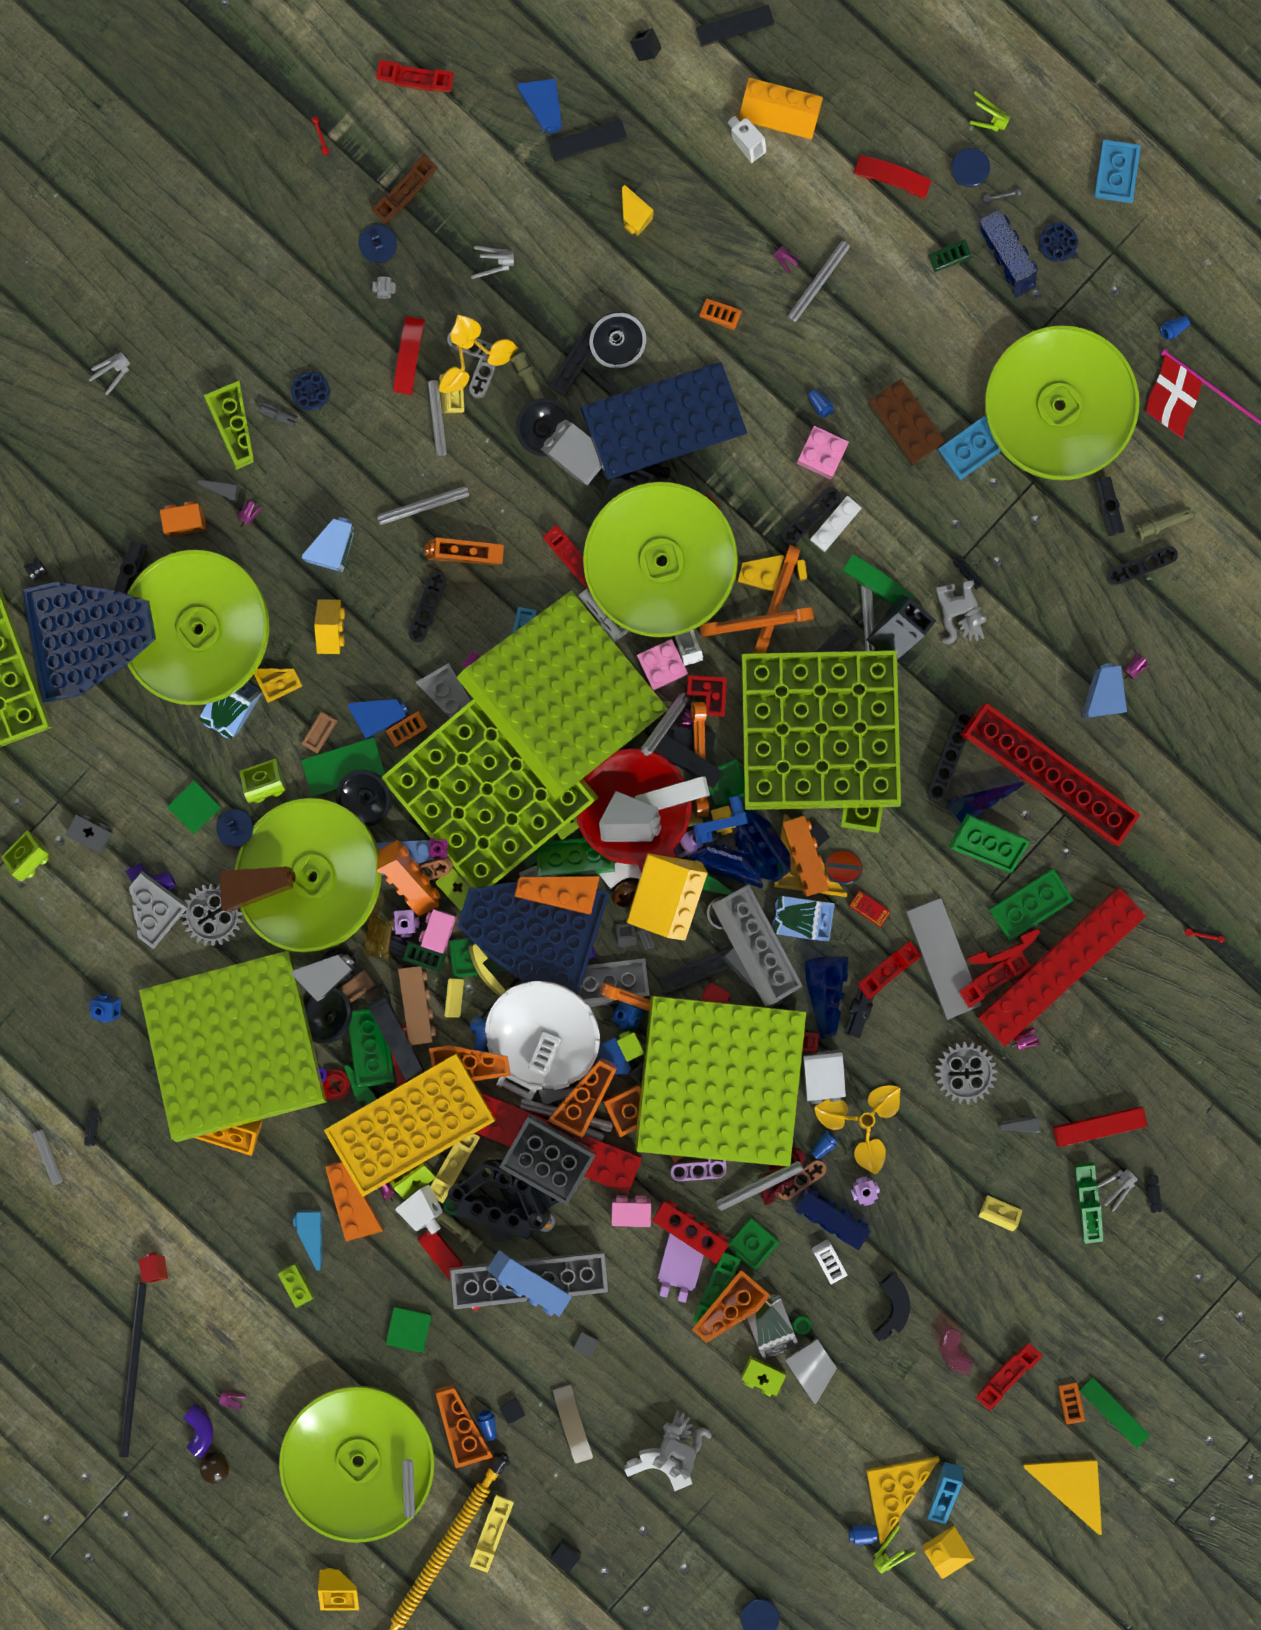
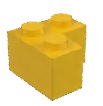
M341 600L317 601L314 623L317 654H340L341 646H344L345 638L344 635H341V632H343V620L341 619H345V608H341Z

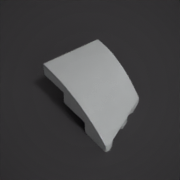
M817 1338L785 1359L814 1404L818 1402L837 1369Z

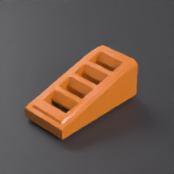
M706 298L699 317L735 331L742 310ZM709 305H712V311L710 315H707ZM719 308L720 311L717 318L713 317L716 309ZM727 311L725 319L722 320L721 317L723 312ZM730 314H734L732 322H728Z
M418 711L389 728L386 732L394 746L397 747L427 730L428 726ZM415 718L420 725L419 729H417L416 725L413 722V719ZM408 722L414 730L412 733L406 725ZM401 726H403L407 733L406 737H404L400 730ZM394 730L398 732L401 740H397L393 733Z
M1077 1382L1058 1386L1065 1425L1084 1422L1085 1417ZM1074 1389L1075 1393L1064 1395L1063 1391ZM1076 1397V1401L1065 1402L1066 1398ZM1077 1405L1078 1407L1077 1409L1067 1410V1406ZM1079 1412L1077 1417L1069 1418L1068 1414Z

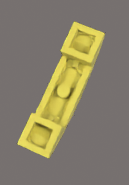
M471 944L469 946L471 960L477 973L486 985L499 996L512 988L508 987L505 990L483 965V962L488 959L487 956L476 944Z
M474 1133L454 1144L430 1186L436 1199L441 1203L445 1201L449 1189L455 1183L480 1138L479 1135Z
M499 1495L495 1496L470 1567L488 1573L514 1504L513 1500Z

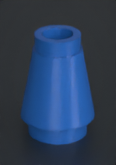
M1186 316L1164 322L1163 326L1160 327L1161 334L1166 340L1174 339L1190 326V321Z
M817 389L809 393L808 398L818 416L825 418L834 411L833 403L818 392Z
M827 1131L822 1133L810 1152L815 1158L820 1159L834 1149L839 1141L831 1132Z
M491 1410L478 1413L476 1421L486 1441L496 1439L495 1415L492 1414Z

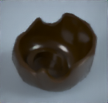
M212 1452L202 1458L200 1474L204 1481L210 1484H218L228 1477L229 1464L223 1454Z

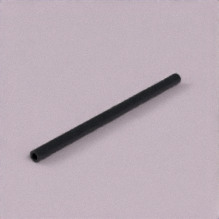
M137 1283L119 1457H129L146 1283Z

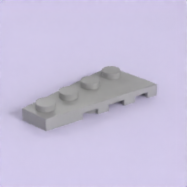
M448 663L416 683L451 718L471 700Z

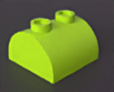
M276 758L240 771L243 793L248 803L254 801L260 803L266 797L271 795L280 796L283 791H286L285 782Z
M883 807L843 808L841 827L879 833Z
M27 830L1 856V859L11 875L23 882L26 878L34 876L35 869L40 864L43 865L49 860L50 852L38 838Z

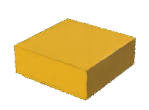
M797 560L798 581H805L807 579L805 561Z

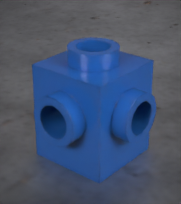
M108 993L99 994L90 1002L91 1018L98 1019L99 1022L104 1023L116 1020L121 1016V998L112 997Z
M620 1001L614 1010L611 1020L617 1023L616 1027L623 1031L628 1029L636 1031L645 1010Z

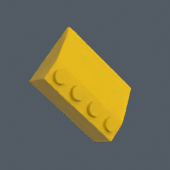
M648 853L626 922L667 938L686 940L707 876V871L702 862Z

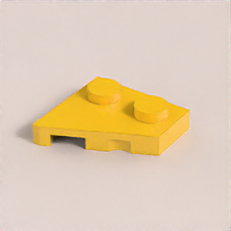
M780 555L742 563L737 582L774 592L784 556Z
M257 668L254 673L267 703L303 687L295 669Z

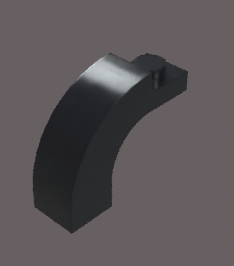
M893 1271L879 1283V1286L890 1297L892 1303L888 1318L872 1332L879 1342L882 1339L886 1340L892 1334L891 1330L893 1328L900 1333L910 1313V1299L906 1287Z

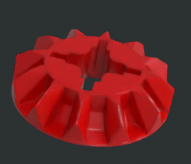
M335 1069L327 1072L326 1080L323 1082L326 1098L341 1100L348 1095L351 1084L346 1073ZM331 1078L336 1082L342 1080L339 1085L340 1091L336 1088L329 1090L333 1084Z

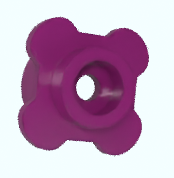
M432 838L429 841L431 845L429 855L431 857L440 856L445 858L448 855V841L446 839L436 840Z

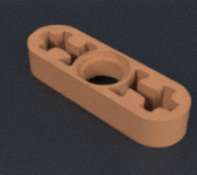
M447 856L445 858L437 857L420 863L419 867L423 874L425 873L423 867L430 868L432 874H425L429 880L447 875L453 868V862Z
M816 1159L804 1166L803 1171L798 1173L794 1179V1185L798 1189L795 1191L794 1187L791 1188L789 1195H782L778 1192L779 1197L789 1200L824 1176L826 1173L824 1162ZM814 1164L822 1165L820 1168L822 1172L819 1174L817 1171L811 1174L814 1178L810 1179L809 1174L805 1170L808 1169L811 1172L814 1170ZM800 1174H804L807 1177V1182L804 1185H799L796 1182V1178Z

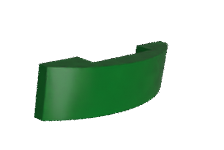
M726 1252L722 1254L703 1293L693 1322H699L730 1284L741 1261L740 1258Z

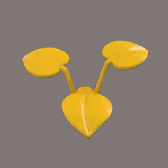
M457 315L456 322L450 333V339L459 349L461 368L452 367L446 371L439 383V392H456L467 385L469 374L464 371L465 364L462 348L469 349L475 343L482 351L489 355L487 362L490 365L500 366L506 364L515 356L518 347L509 339H501L491 346L490 351L487 350L475 339L481 333L480 324L470 317Z
M890 1085L874 1089L869 1094L867 1100L868 1105L873 1108L872 1112L864 1113L859 1117L846 1116L848 1106L842 1099L836 1102H830V1099H826L814 1107L815 1114L821 1124L831 1130L842 1129L845 1119L858 1121L859 1126L866 1129V1142L859 1143L854 1151L855 1160L862 1168L877 1174L884 1164L886 1149L879 1139L869 1141L870 1128L875 1124V1112L882 1118H889L897 1113L900 1106L901 1089L900 1087Z

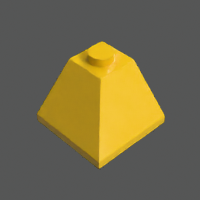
M624 185L622 187L624 228L630 234L635 233L638 236L653 220L654 210Z
M955 1526L922 1545L925 1554L942 1579L975 1559Z
M332 1568L319 1570L318 1596L320 1610H359L357 1587L340 1570Z

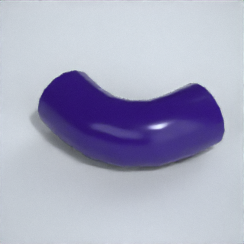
M142 862L125 870L131 882L143 871L168 891L177 888L176 882L169 871L152 876L146 871Z
M194 1404L183 1418L194 1429V1436L188 1443L187 1449L195 1456L202 1458L213 1440V1426L210 1417L205 1411Z

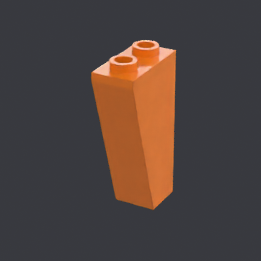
M434 538L429 540L428 544H425L424 554L427 555V560L501 565L503 564L504 545Z

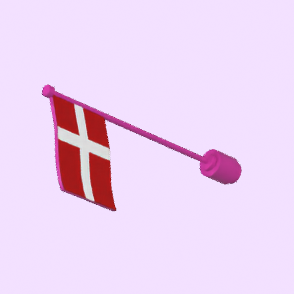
M1166 348L1161 353L1164 356L1162 368L1149 396L1146 413L1183 439L1186 423L1198 400L1203 382L1261 425L1260 419L1168 353Z

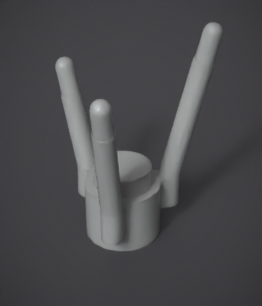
M474 246L476 250L498 253L480 254V258L498 259V265L502 266L472 275L471 279L509 270V266H514L513 251Z
M122 352L91 368L92 371H95L107 365L91 376L89 381L99 377L112 367L117 372L121 370L105 392L106 395H109L123 375L129 371L127 367L130 365V362Z
M1120 1169L1113 1176L1097 1184L1099 1188L1119 1177L1117 1182L1121 1186L1104 1203L1107 1206L1125 1189L1112 1207V1211L1116 1210L1137 1181V1178L1128 1169L1124 1172Z

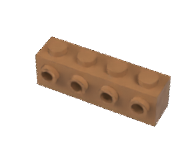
M422 966L400 968L398 972L408 1039L411 1045L431 1043L434 1041L433 1038L436 1037L435 1026H431L430 1020L433 1018L432 1007L428 1006V1000L431 999L429 988L425 986V981L428 980L427 970L423 969Z

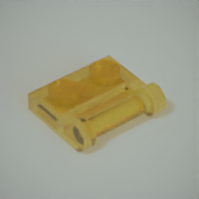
M370 917L364 955L389 960V943L395 921Z

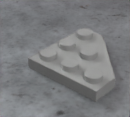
M141 871L130 885L129 890L130 895H132V907L137 924L138 938L154 949L189 905Z

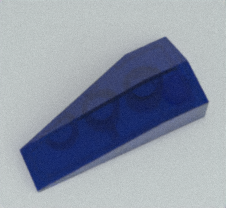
M1021 781L961 796L960 798L956 795L948 800L949 805L945 807L957 826H960L967 813L977 817L984 812V809L992 807L999 802V799L1007 797L1025 784Z
M817 957L805 961L806 983L821 1039H826L837 1034L841 1014L839 1004L840 1000L844 999L845 994L842 993L844 981L847 982L848 957Z

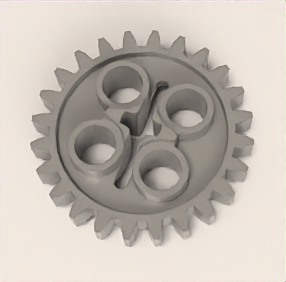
M210 884L209 889L206 885H202V891L195 888L196 895L189 893L191 900H184L189 905L185 910L186 914L181 915V917L186 918L182 925L188 924L189 926L185 931L193 932L190 936L191 938L198 936V943L204 939V945L211 941L212 946H215L216 940L222 945L223 938L226 941H230L229 935L235 937L236 933L234 930H241L237 924L244 922L239 918V916L243 915L242 912H239V909L231 912L223 910L215 915L216 919L209 918L199 925L198 921L211 914L210 910L213 912L221 908V884H218L216 889L214 884ZM214 896L220 898V905L218 907L213 906L211 903V899ZM198 906L204 909L202 917H198L195 914V909ZM224 912H227L231 917L228 923H224L221 919ZM208 922L214 925L212 933H208L205 930V925Z
M963 1041L962 1047L958 1043H955V1049L948 1046L949 1053L942 1051L944 1058H938L941 1065H935L936 1068L940 1069L939 1072L934 1073L935 1076L940 1077V1079L936 1080V1083H942L939 1090L946 1089L944 1095L947 1097L952 1094L951 1100L954 1101L957 1097L959 1104L962 1103L963 1099H965L966 1104H969L970 1099L977 1103L978 1096L983 1100L984 1092L990 1094L987 1088H994L991 1081L997 1080L992 1076V1074L997 1073V1070L992 1069L996 1063L990 1062L993 1056H985L988 1050L980 1051L981 1045H977L974 1048L973 1042L969 1044V1047H967L965 1041ZM973 1058H978L980 1061L976 1068H972L970 1065V1061ZM959 1059L960 1066L953 1069L951 1067L952 1060ZM965 1068L968 1071H983L982 1074H967L966 1078L962 1074L949 1075V1072H964ZM974 1077H979L981 1080L980 1085L977 1087H973L971 1084ZM955 1078L961 1079V1085L958 1088L952 1086V1081Z

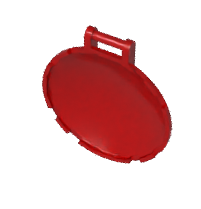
M624 749L615 752L583 778L599 797L576 816L584 838L594 850L614 862L638 865L641 873L648 853L678 858L674 848L681 841L688 828L691 817V801L658 810L661 830L658 836H654L652 841L604 842L601 840L599 822L616 791L635 799V796L686 782L679 770L670 761L654 752L646 756L641 752V749Z

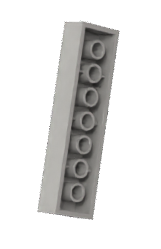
M602 1251L516 1260L528 1270L531 1269L543 1279L545 1278L571 1296L608 1292L605 1253ZM490 1263L449 1268L452 1306L454 1309L527 1301L528 1297L525 1295L519 1297L511 1292L512 1287L507 1285L504 1288L495 1282L497 1278L487 1270Z

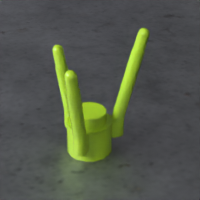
M974 91V95L989 107L978 101L976 105L993 115L991 122L994 124L970 121L969 123L992 129L996 132L999 129L1004 130L1011 116L1000 110L980 93Z
M900 1525L895 1527L880 1550L874 1554L876 1559L872 1562L881 1574L916 1554V1551L913 1550L900 1557L905 1553L904 1550H901L891 1558L886 1553L882 1555L899 1530Z

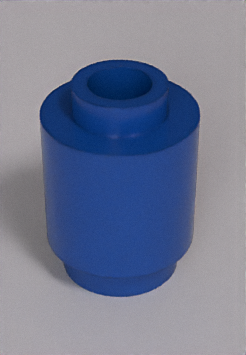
M871 1524L853 1525L851 1530H848L849 1541H853L854 1545L873 1544V1542L877 1541L876 1526H871Z

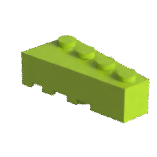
M240 381L204 395L205 403L235 469L237 470L254 463Z

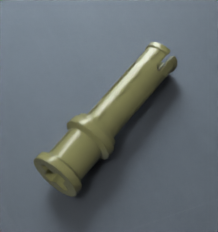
M522 352L511 358V363L515 364L519 372L518 376L525 381L533 399L546 398L533 374V366H530L525 357L526 353Z
M1186 507L1157 520L1151 518L1147 523L1134 525L1135 534L1140 541H1143L1147 536L1152 534L1158 535L1162 529L1192 519L1193 513L1184 515L1191 511L1190 507Z
M443 1209L442 1214L435 1218L456 1235L461 1244L464 1243L468 1246L473 1254L485 1241L474 1235L471 1229H466Z

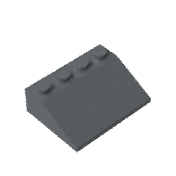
M529 1113L499 1168L567 1206L595 1158L597 1151Z

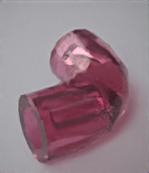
M945 1325L940 1341L941 1356L950 1368L967 1376L971 1371L974 1359L963 1354L959 1349V1342L963 1333Z

